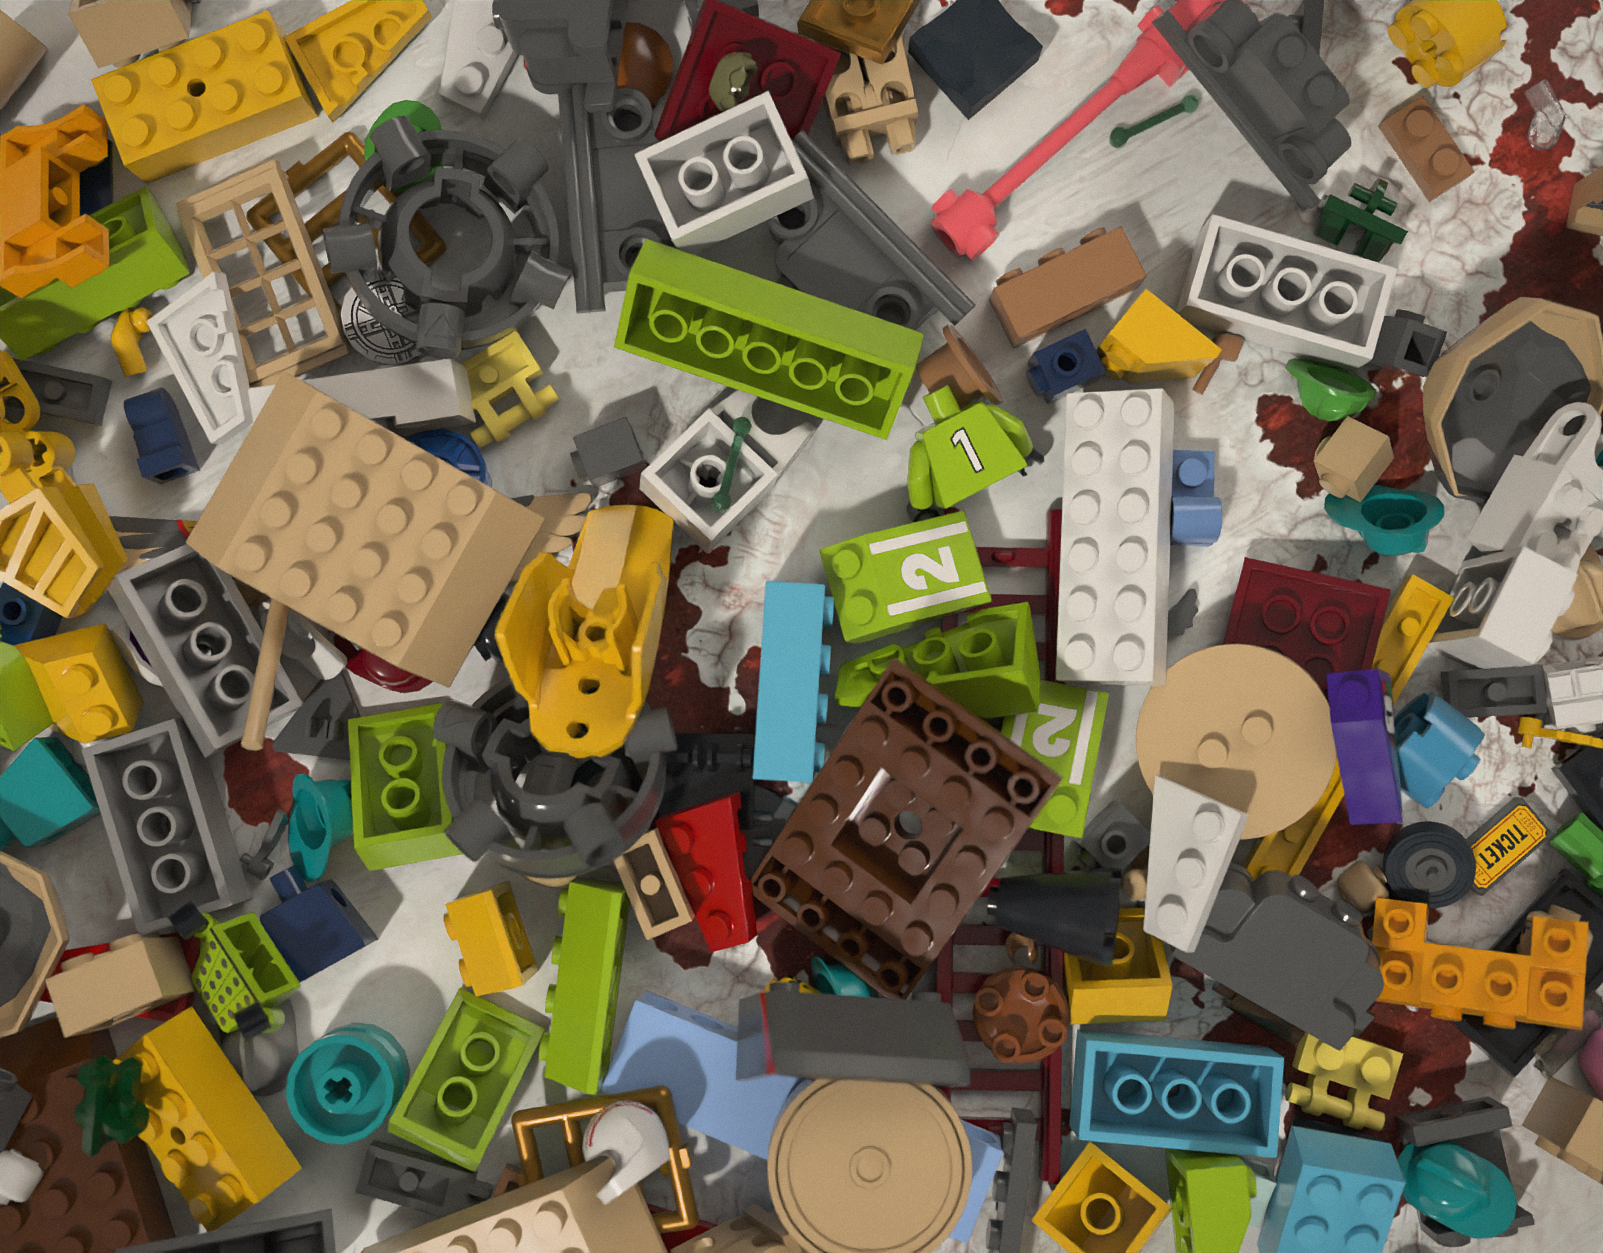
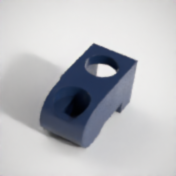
M161 387L124 401L125 415L134 432L133 437L140 456L136 460L143 478L163 484L200 471L176 404L166 389Z

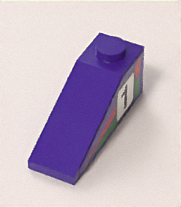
M1380 669L1328 673L1327 686L1330 721L1350 825L1404 822L1390 674Z

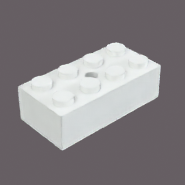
M1212 214L1198 233L1176 313L1190 324L1220 333L1237 335L1250 342L1353 372L1373 358L1398 268Z

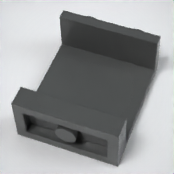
M1487 1096L1395 1116L1403 1150L1411 1143L1418 1147L1442 1141H1451L1490 1161L1504 1172L1511 1183L1499 1129L1513 1127L1509 1108ZM1517 1204L1514 1220L1506 1231L1495 1237L1513 1236L1518 1233V1228L1535 1225L1533 1215ZM1417 1210L1421 1230L1439 1245L1461 1247L1471 1242L1472 1237L1460 1234Z

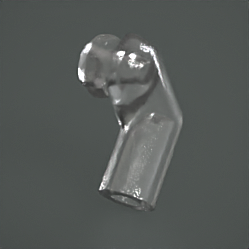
M1545 79L1524 92L1535 111L1528 130L1527 139L1529 144L1537 150L1549 149L1557 143L1567 118L1565 110Z

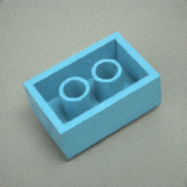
M1292 1126L1277 1175V1184L1271 1195L1257 1242L1259 1253H1382L1405 1185V1180L1392 1145L1385 1142Z

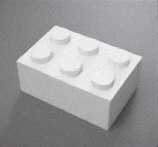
M769 91L634 154L673 243L678 250L690 254L700 252L814 198L808 176Z
M1525 546L1465 560L1462 562L1447 594L1454 597V600L1427 647L1472 670L1534 665L1536 661L1543 658L1551 646L1553 637L1549 633L1557 617L1563 615L1570 607L1575 595L1572 587L1579 574Z

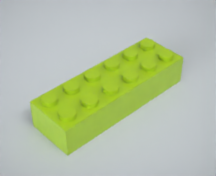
M645 239L629 273L614 348L887 440L914 373L924 333Z

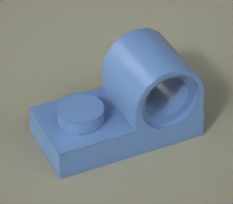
M1173 450L1171 546L1209 547L1219 539L1222 527V504L1219 497H1214L1215 451Z

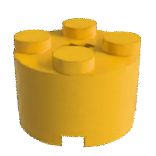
M1411 0L1398 11L1395 22L1388 27L1387 32L1391 42L1399 49H1402L1407 59L1412 63L1411 71L1417 83L1425 88H1430L1434 84L1442 87H1453L1503 49L1506 40L1501 41L1500 33L1507 28V22L1497 0Z

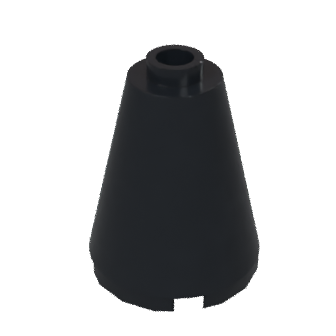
M1112 867L1001 877L999 887L990 886L987 915L995 916V925L997 927L1095 965L1112 968L1123 869Z

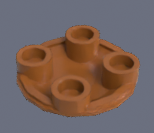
M626 22L617 89L633 88L642 92L648 98L653 110L656 108L659 99L664 96L672 81L674 61L668 44L656 30L641 23Z
M1025 966L1004 968L988 977L976 993L972 1010L975 1030L983 1044L992 1051L997 1060L1004 1063L1035 1062L1055 1052L1066 1039L1070 1020L1067 999L1057 982L1042 971Z

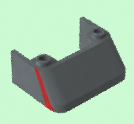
M772 982L769 983V992H760L739 1000L736 1081H750L780 1076L937 1085L940 1089L971 1085V1063L952 1006L948 1003H941V994L919 992L912 993L911 1000L802 993L798 983Z

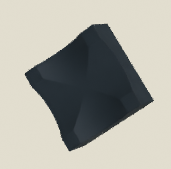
M956 0L946 11L930 23L922 26L910 37L908 53L969 120L1036 64L1043 46L1031 33L1026 31L1011 17L999 0Z

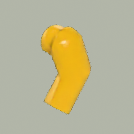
M139 307L136 310L128 308L123 311L110 335L111 344L124 377L148 370L138 343L144 332L151 331L146 321L152 318L153 315L150 310L144 307Z

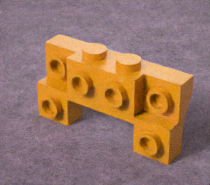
M85 104L55 121L41 125L16 126L0 136V286L19 298H23L40 287L47 286L56 278L73 288L92 276L99 275L109 267V229L87 214L80 216V173L89 167L97 166L108 156L107 121Z
M1376 898L1372 942L1379 953L1384 987L1375 1001L1431 1009V1017L1450 1021H1462V1014L1484 1016L1483 1024L1499 1028L1515 1029L1516 1021L1582 1030L1588 922L1533 916L1531 956L1426 943L1429 908L1426 903Z

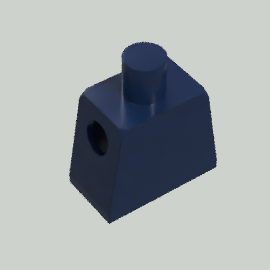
M296 865L269 878L282 904L260 915V922L299 983L378 940L370 926L332 879L308 888Z

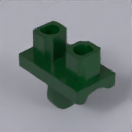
M1378 178L1370 189L1354 183L1348 196L1362 202L1360 208L1331 194L1329 196L1324 194L1317 208L1323 211L1318 218L1313 235L1338 246L1351 223L1365 230L1353 254L1379 263L1390 250L1393 243L1401 245L1408 231L1373 215L1375 210H1379L1391 216L1398 204L1384 197L1388 182Z
M101 1055L82 1064L78 1069L77 1082L86 1089V1098L82 1099L75 1107L74 1121L83 1128L81 1149L90 1157L98 1154L102 1146L109 1141L116 1139L117 1142L122 1144L130 1142L132 1137L140 1135L149 1125V1109L138 1101L142 1064L133 1056L116 1064L106 1055Z

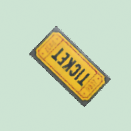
M1514 797L1466 839L1473 850L1476 860V874L1471 886V890L1476 895L1483 896L1554 835L1523 798Z

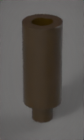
M1216 980L1214 981L1212 990L1224 997L1223 1005L1290 1046H1295L1306 1033L1305 1031Z

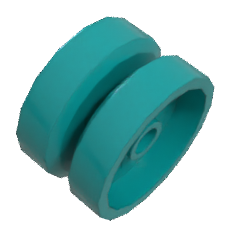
M351 1023L331 1030L297 1056L288 1073L286 1099L291 1116L306 1134L323 1143L345 1145L365 1139L393 1114L409 1084L410 1067L405 1050L391 1033L374 1024Z

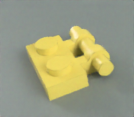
M517 330L461 363V365L466 367L474 414L479 413L485 422L484 425L470 433L480 449L495 439L499 443L511 436L510 430L531 417L534 421L547 414L544 409L560 400L551 384L536 393L532 391L528 383L542 375L543 371ZM516 391L521 402L498 415L492 405Z
M1306 1032L1299 1041L1292 1066L1297 1070L1309 1073L1305 1087L1290 1082L1286 1088L1285 1100L1300 1105L1303 1112L1315 1116H1320L1324 1113L1342 1119L1345 1126L1357 1130L1366 1127L1380 1132L1385 1123V1114L1370 1109L1368 1102L1371 1094L1390 1100L1403 1053L1356 1036H1352L1344 1047L1338 1051ZM1329 1080L1350 1087L1347 1100L1327 1094Z

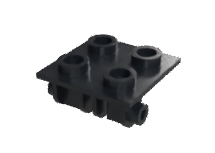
M675 733L678 749L665 753L666 784L659 807V819L664 815L740 791L742 807L737 810L739 829L753 830L755 734Z

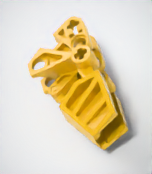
M0 350V384H8L0 388V491L10 503V505L0 510V580L61 616L77 619L94 608L109 588L115 575L121 573L129 560L95 484L76 485L66 472L75 459L73 442L67 435L61 432L31 431V428L37 424L40 418L38 400L13 358L7 351ZM13 396L18 398L25 408L23 419L16 424L10 423L5 418L4 403Z

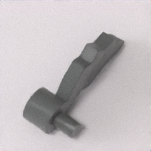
M1188 589L1178 604L1168 611L1167 637L1184 635L1185 629L1193 627V617L1199 611L1195 605L1197 599L1196 589Z
M280 809L276 811L256 856L252 857L244 853L240 858L241 862L249 866L247 872L262 881L268 876L274 866V862L267 859V857L280 841L289 819L287 814Z

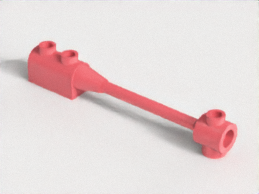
M1175 0L1177 3L1169 9V12L1185 30L1210 5L1224 0ZM1159 5L1150 10L1139 22L1137 27L1143 33L1137 37V43L1110 78L1111 80L983 194L966 189L959 196L950 189L934 203L931 209L937 216L931 220L932 229L940 241L953 254L962 257L966 253L971 260H975L983 254L1000 235L994 228L997 225L994 208L1122 94H1128L1157 74L1171 87L1189 71V68L1151 23L1164 12Z

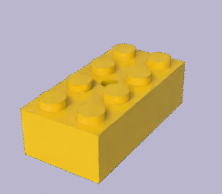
M268 10L91 79L124 166L146 184L318 117L297 61L284 39L286 33Z
M192 1006L145 1034L113 1061L118 1064L133 1056L142 1064L138 1101L146 1105L149 1109L150 1117L146 1130L138 1136L147 1142L160 1161L164 1175L176 1185L189 1204L191 1215L198 1223L204 1226L207 1232L219 1229L261 1201L302 1169Z

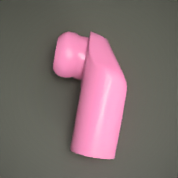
M1601 1027L1597 1031L1592 1032L1587 1038L1578 1061L1599 1100L1603 1102V1027Z

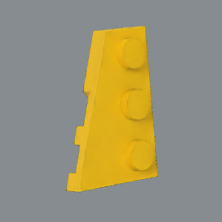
M350 0L284 36V39L327 116L334 123L431 20L432 16L423 0Z

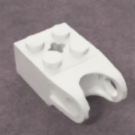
M737 390L712 409L708 408L641 473L640 490L666 515L671 517L708 554L775 487L816 430L809 421L784 434H768L755 424L752 417V412L761 397ZM702 476L706 481L710 476L717 480L715 487L707 488L699 483V477Z
M1575 402L1560 408L1551 416L1524 456L1514 454L1466 537L1483 554L1490 555L1525 546L1577 572L1585 551L1594 536L1603 527V466L1599 467L1596 464V459L1603 450V434L1600 435L1601 416L1591 405L1585 402ZM1580 415L1586 416V422L1578 433L1571 436L1563 435L1564 427L1569 420Z

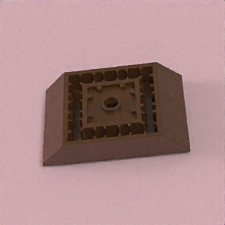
M894 658L750 879L752 894L888 999L906 1000L1063 780V777L897 658ZM909 811L920 818L922 823L921 833L911 834L903 829L900 823L901 812Z

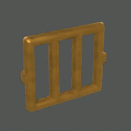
M345 132L305 165L298 161L285 171L289 177L287 180L294 198L348 155L359 168L366 162L364 157L365 145L356 134ZM384 186L378 189L390 205L403 194L390 192ZM347 189L304 223L311 242L323 234V228H331L340 220L342 202ZM272 191L246 213V219L255 231L273 224L270 218L279 211ZM418 210L412 218L409 228L423 244L415 253L428 266L445 252L446 244ZM371 228L375 249H377L379 230ZM280 232L263 240L282 264L297 258L289 236L285 238ZM329 263L321 268L328 287L346 274V272L332 274ZM302 269L291 272L290 274L308 296L311 297ZM333 297L334 303L341 318L342 306Z
M661 1085L518 1110L512 1115L511 1124L522 1171L517 1176L520 1188L544 1178L533 1128L560 1124L569 1166L572 1168L587 1162L583 1152L584 1137L580 1120L593 1118L601 1109L618 1101H632L648 1108L654 1107L655 1113L659 1116L666 1130L671 1159L666 1163L677 1210L651 1214L659 1234L692 1229L698 1224L699 1214L688 1170L693 1163L689 1143H682L672 1094L668 1087ZM641 1179L637 1182V1184L647 1204L644 1187Z

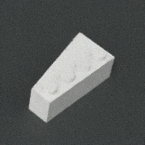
M426 356L420 359V363L390 364L380 366L375 370L302 380L402 438L414 436L423 431L447 429L476 423L466 367L453 359ZM275 385L248 388L253 424Z

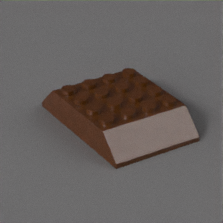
M56 1017L0 1038V1068L14 1074L17 1077L16 1084L32 1095L4 1150L10 1151V1149H15L21 1152L23 1156L39 1163L38 1166L44 1171L41 1181L28 1200L24 1202L10 1200L7 1205L0 1204V1253H115V1250L176 1238L145 1141L140 1139L138 1135L132 1137L130 1142L124 1144L117 1142L115 1139L102 1146L99 1153L92 1157L81 1149L83 1128L74 1119L75 1107L82 1099L86 1098V1089L77 1082L78 1069L82 1064L101 1055H106L112 1061L118 1057L109 1028L65 1038L59 1019Z

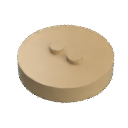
M1234 643L1211 646L1194 652L1173 664L1166 670V686H1152L1139 713L1136 728L1138 763L1144 780L1152 794L1154 795L1155 775L1162 776L1249 814L1240 839L1259 838L1273 834L1302 818L1323 795L1331 779L1337 753L1330 721L1329 702L1318 683L1306 670L1290 658L1274 650L1252 644Z
M806 1078L794 1089L781 1107L775 1119L768 1146L769 1189L774 1207L782 1224L794 1240L808 1253H931L953 1231L966 1207L972 1182V1156L969 1140L954 1106L937 1085Z

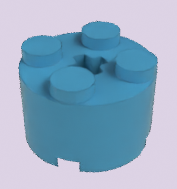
M1433 691L1430 692V696L1425 693L1418 695L1394 716L1401 791L1424 808H1430L1440 799L1445 791V787L1455 777L1460 781L1464 780L1476 769L1480 758L1474 752L1484 739L1485 734L1481 728Z

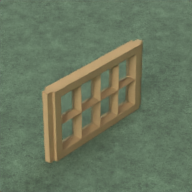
M278 160L268 161L176 203L179 209L177 211L203 279L214 271L221 272L217 260L246 247L249 250L258 275L230 287L231 300L262 285L272 310V314L242 326L232 302L250 388L275 385L283 371L297 378L352 354L351 344L343 331L338 310L286 174ZM272 191L282 220L251 233L241 205ZM233 209L243 237L213 250L202 222ZM287 230L297 258L266 271L256 243ZM301 268L311 297L281 310L270 282ZM316 307L326 335L295 348L285 320ZM277 324L287 352L256 364L246 337Z

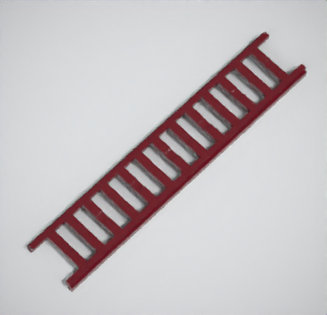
M956 507L943 508V515L960 512V509ZM1056 509L1046 512V548L976 547L982 567L1046 568L1045 595L990 594L992 603L960 613H973L981 609L1028 602L1031 614L1045 615V642H1035L1038 661H1044V681L1066 685L1065 682L1056 680L1062 509ZM958 613L941 618V632L958 627ZM1027 831L1014 848V850L1042 851V874L1064 872V835L1047 831ZM994 877L980 897H988L990 886L999 887L1001 878ZM960 924L936 958V993L941 994V1003H948L953 1009V993H977L986 979L995 974L953 972L954 945L1005 946L1006 939L1013 932L996 925ZM1034 941L1036 946L1041 947V971L1057 982L1062 990L1063 952ZM956 1020L963 1041L982 1042L975 1030L974 1020ZM1062 1045L1055 1052L1040 1060V1070L971 1068V1085L941 1088L950 1102L951 1090L1040 1092L1039 1118H1034L1037 1123L1035 1140H1039V1178L1042 1181H1048V1184L1058 1185L1061 1171ZM959 1116L961 1120L997 1135H1000L1002 1122L1010 1123V1117Z

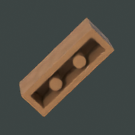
M1122 226L1108 233L1104 227L1099 228L1080 239L1081 246L1066 253L1063 248H1058L1041 257L1037 261L1038 267L1025 273L1022 272L1021 268L1014 269L996 280L997 286L994 287L989 301L1013 349L1139 288L1147 275Z

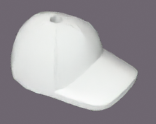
M271 598L259 605L257 623L263 633ZM290 608L281 656L323 680L334 678L347 665V657L328 640L331 630Z

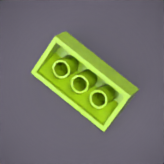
M147 185L89 215L109 229V267L102 273L92 276L73 288L56 278L47 286L40 287L23 298H19L0 286V339L21 362L34 355H44L50 352L60 341L76 333H86L99 324L100 320L118 311L123 312L128 308H134L140 303L142 298L160 289H170L180 283L184 276L190 274L184 250Z
M576 877L573 881L569 882V888L561 889L559 896L558 916L565 917L563 936H555L552 948L551 964L559 965L557 983L549 984L547 990L545 1013L552 1014L550 1032H543L539 1061L546 1062L544 1077L583 1093L597 1095L610 1065L630 900L621 882Z

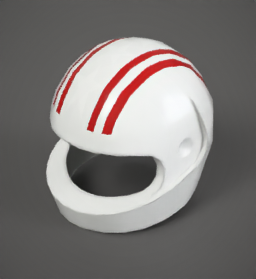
M618 1101L607 1105L595 1114L585 1131L583 1141L585 1161L605 1155L609 1156L615 1164L613 1176L597 1194L604 1204L616 1198L671 1159L666 1130L659 1116L650 1108L638 1102Z

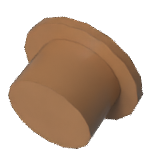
M947 324L942 330L947 343L916 364V370L929 393L948 384L960 409L970 403L979 402L985 397L992 404L998 406L1003 402V399L992 377L962 335L952 325Z

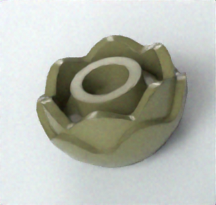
M734 52L725 55L719 62L710 83L709 94L713 103L720 111L725 112L737 106V102L742 101L749 94L750 77L758 70L756 62L751 59L753 55L746 52Z

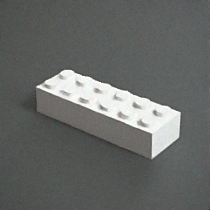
M1162 388L1067 393L1056 663V680L1078 685L1166 686L1175 402Z

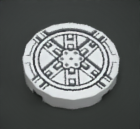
M377 271L376 281L366 283L371 291L392 311L417 324L419 312L401 300L404 291L401 281L395 277L388 283L383 277L382 271ZM353 288L349 289L344 297L341 319L343 331L355 350L371 361L386 365L406 363L421 355L416 351L415 343L409 342L385 328L364 307Z

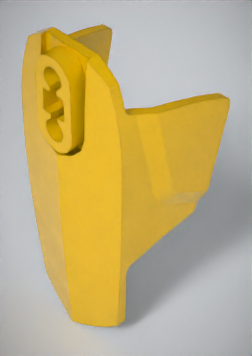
M613 505L589 511L569 566L567 567L560 563L551 553L540 551L537 557L524 567L498 622L496 639L515 689L528 701L531 732L550 753L555 751L568 753L576 758H586L589 756H599L601 758L624 744L640 715L650 686L659 645L668 589L674 520L657 509L639 505ZM591 688H598L595 693L585 694ZM581 723L586 724L588 733L580 739H574L575 735L582 731Z

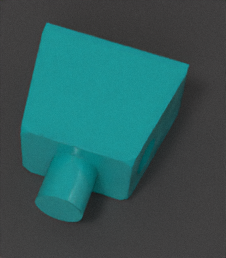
M35 737L0 776V851H4L17 839L26 848L48 845L101 814L90 776L81 765L73 760V755L58 737Z

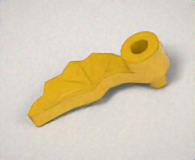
M1520 717L1518 733L1523 735L1521 747L1532 748L1533 737H1540L1603 749L1602 739L1573 732L1542 728L1543 720Z

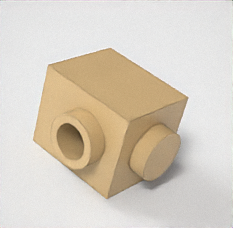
M1347 416L1333 436H1327L1319 444L1315 452L1314 464L1320 479L1319 483L1327 492L1338 498H1343L1347 495L1361 503L1392 462L1394 455L1389 436Z

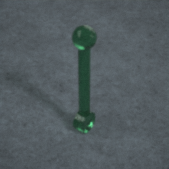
M1186 95L1180 104L1130 128L1117 127L1112 130L1109 142L1115 148H1122L1130 137L1180 113L1195 112L1199 107V100L1195 95Z
M738 417L733 422L732 427L735 435L719 492L713 496L711 502L712 508L718 513L728 511L731 506L730 487L744 435L750 432L752 426L750 420L746 417Z

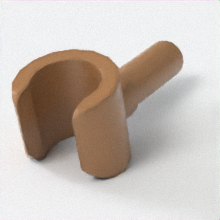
M1223 333L1212 339V342L1221 348L1222 351L1203 369L1192 389L1193 391L1203 395L1219 367L1221 359L1231 362L1237 360L1242 346V337Z
M1011 933L1008 936L1005 946L1012 963L1016 964V951L1020 947L1025 946L1028 947L1031 964H1035L1039 955L1035 942L1015 933Z

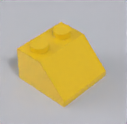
M1145 289L1109 332L1096 351L1108 377L1116 381L1122 379L1127 384L1194 378L1220 354L1222 349L1148 289Z
M106 623L13 645L24 656L31 668L54 724L49 726L51 730L84 744L132 732L144 701Z
M510 881L482 889L446 903L448 912L444 913L443 916L445 928L449 938L452 941H458L463 956L458 962L460 974L464 984L467 987H473L476 997L522 986L539 971Z
M1145 908L1119 909L1112 968L1101 967L1063 952L1062 987L1068 1003L1069 1025L1166 1021L1173 985L1162 940L1143 931Z
M1090 1141L1031 1221L1069 1253H1141L1174 1208Z

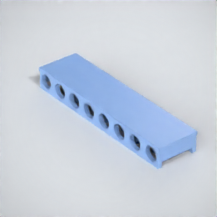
M646 990L639 999L636 998L601 1091L615 1094L661 1085L666 1086L672 1094L678 1123L768 1160L769 1140L775 1119L789 1095L806 1078L772 1076L750 1081H736L738 1027ZM961 1120L971 1150L972 1182L966 1207L949 1237L968 1244L1004 1151L1001 1149L1000 1135Z

